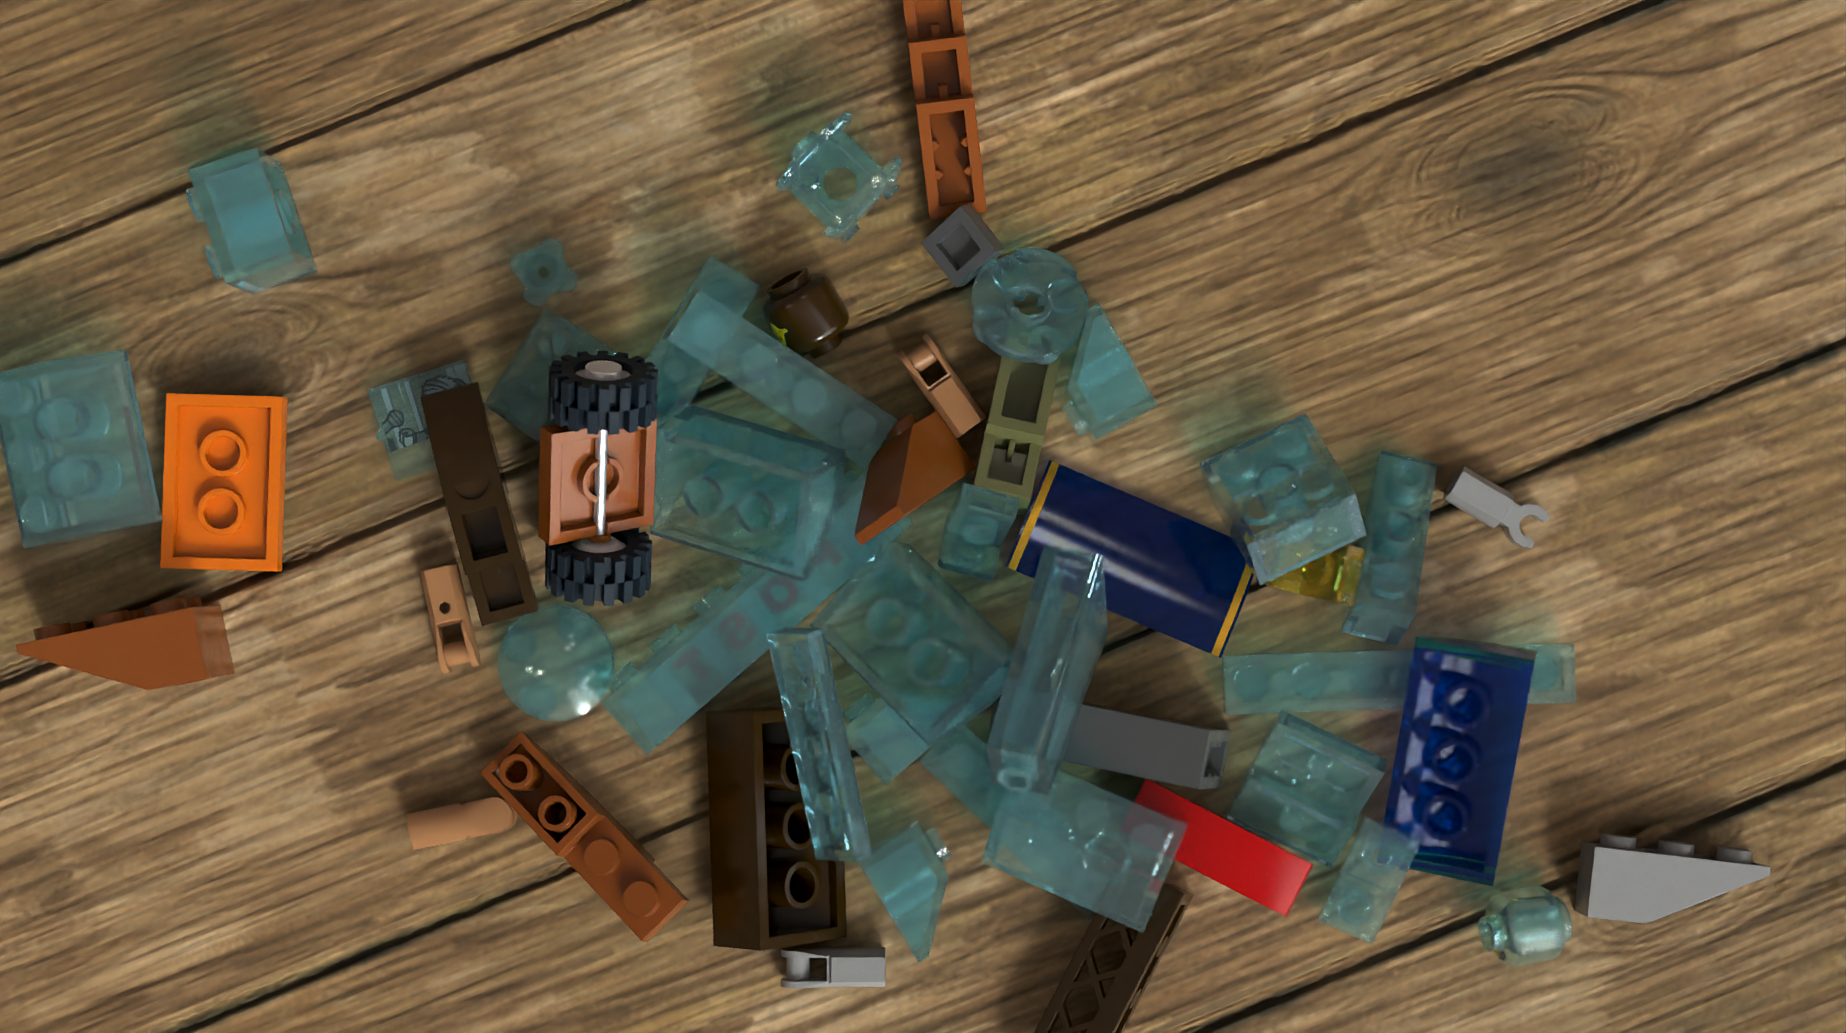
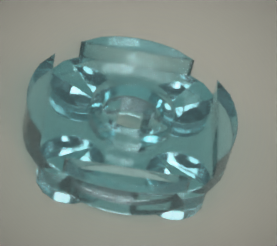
M1025 247L1015 249L1013 255L1004 256L997 260L998 256H996L982 267L973 285L970 312L975 337L994 352L1008 359L1019 362H1035L1041 365L1051 364L1058 359L1060 353L1075 343L1086 319L1088 297L1086 290L1083 292L1081 284L1076 279L1077 272L1067 260L1041 248ZM1028 294L1034 295L1039 298L1037 307L1044 306L1045 309L1039 314L1025 315L1019 312V307L1015 308L1013 300L1024 301Z

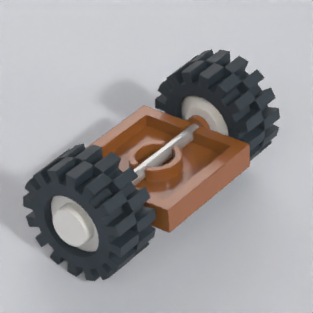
M587 351L577 352V358L569 354L561 356V361L554 360L551 363V367H549L548 416L550 419H554L555 424L540 426L538 537L546 542L545 587L546 589H551V594L555 597L564 595V601L574 603L576 600L582 599L583 605L593 606L594 601H603L604 606H613L614 600L618 599L625 604L632 602L633 596L637 598L643 597L645 590L649 591L651 587L652 540H649V535L646 532L639 533V527L653 525L658 369H655V365L652 362L645 363V358L635 356L628 359V353L622 352L612 356L608 355V351H597V355H590Z

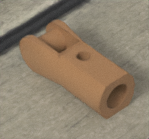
M926 333L921 336L923 343L907 354L901 350L897 353V356L931 407L939 413L955 438L958 439L988 417L941 350ZM937 361L946 375L928 387L919 373Z
M452 564L419 572L432 626L437 658L442 673H451V666L468 662L471 663L472 667L480 666L479 648L468 609L459 565ZM461 623L464 640L447 643L443 627Z
M491 797L464 804L459 803L407 814V826L413 850L469 840L472 837L505 832L515 825L518 813L504 798Z

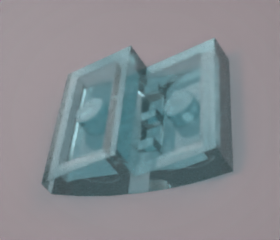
M1281 710L1254 758L1229 808L1226 818L1331 868L1355 831L1359 813L1385 774L1387 759Z

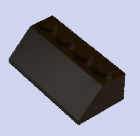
M839 705L706 711L714 946L762 951L847 937Z

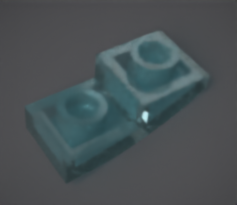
M1365 816L1347 858L1339 869L1320 912L1318 921L1372 944L1420 845V840Z

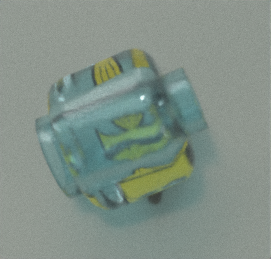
M1530 886L1500 892L1492 896L1486 906L1485 917L1480 918L1478 925L1479 936L1484 948L1488 952L1493 951L1499 961L1510 968L1546 962L1559 957L1565 942L1569 941L1572 932L1570 914L1563 900L1557 896L1554 897L1549 890L1541 886Z

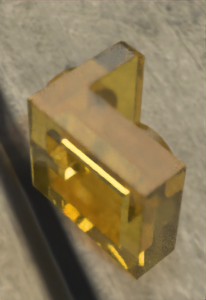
M1280 529L1275 536L1264 582L1269 587L1352 607L1366 549Z

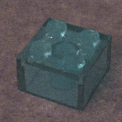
M255 147L188 170L193 187L186 189L188 203L197 222L205 221L212 243L205 245V252L210 268L217 279L224 277L226 284L250 294H256L318 273L282 163Z
M1306 413L1200 463L1213 505L1260 586L1367 535L1356 493Z

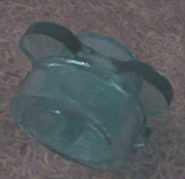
M545 239L540 247L533 248L526 253L518 252L511 259L510 269L519 276L522 284L525 286L524 298L531 305L541 306L546 303L549 296L559 291L571 292L578 283L577 273L568 268L563 258L564 246L556 239ZM541 267L549 269V275L545 278L539 275Z

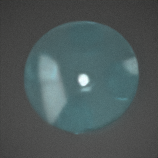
M550 605L540 607L538 612L523 615L510 627L500 646L498 672L506 694L523 712L546 721H565L590 711L610 689L614 672V654L604 629L583 610L573 607Z

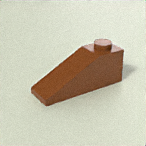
M937 411L918 422L911 413L883 433L889 442L871 455L854 537L860 545H863L920 508L976 469Z

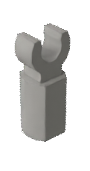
M1464 465L1456 472L1443 495L1445 501L1494 529L1498 525L1504 527L1506 537L1518 547L1532 548L1535 543L1520 531L1519 524L1523 517L1529 515L1540 522H1547L1550 518L1547 511L1538 505L1516 504L1513 502L1514 494Z

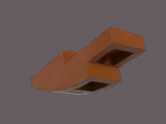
M521 731L480 772L557 856L564 857L641 941L648 942L689 901L653 863L655 859L578 781L524 732Z

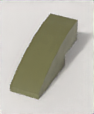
M1012 320L1009 321L969 503L1026 516L1046 433L1066 332Z

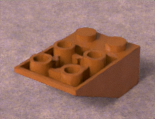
M201 597L179 598L151 604L152 616L145 617L144 609L134 611L123 610L92 617L94 628L88 629L87 621L72 624L67 622L33 630L35 641L16 644L18 654L146 690L178 686L235 673L221 606H202Z

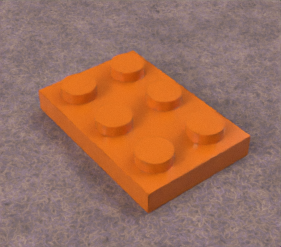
M166 393L160 568L282 572L288 398L278 396Z

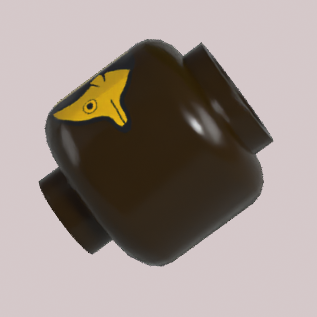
M803 268L783 277L767 289L770 298L764 305L763 315L785 352L801 354L808 351L811 358L815 359L829 353L842 343L838 334L848 324L849 312L827 275L822 273L810 274L807 268Z

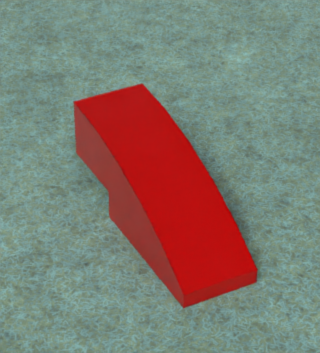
M1147 778L1120 828L1121 832L1284 916H1287L1314 865L1229 819Z

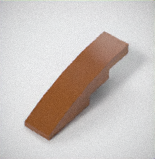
M902 0L929 219L949 217L960 206L971 204L977 213L987 212L983 171L961 0Z

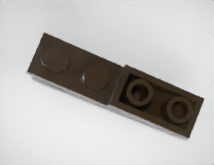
M478 381L421 396L426 425L464 573L468 575L481 625L485 626L538 612L537 597L511 508L507 483Z

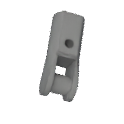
M885 947L781 948V957H786V978L781 979V987H885ZM810 958H827V977H810Z

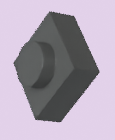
M971 204L960 206L921 242L956 288L966 285L1005 250Z

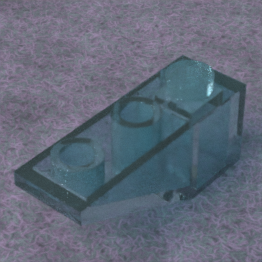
M1382 450L1379 453L1348 582L1341 632L1398 645L1415 617L1437 463Z

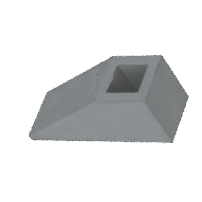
M1601 833L1600 843L1582 841L1574 910L1591 918L1647 924L1770 876L1771 867L1752 861L1753 851L1717 846L1716 856L1714 857L1694 854L1695 845L1691 843L1659 840L1658 850L1636 848V837Z

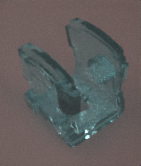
M847 111L830 124H827L818 134L814 131L809 132L795 146L789 155L793 160L775 184L780 191L788 190L827 227L822 234L828 238L839 239L843 243L848 242L860 229L857 223L882 197L888 200L900 188L896 181L900 176L902 164L899 157L896 156L882 168L845 133V129L851 123L853 117ZM833 169H847L856 177L857 188L850 198L842 201L834 200L824 191V179Z

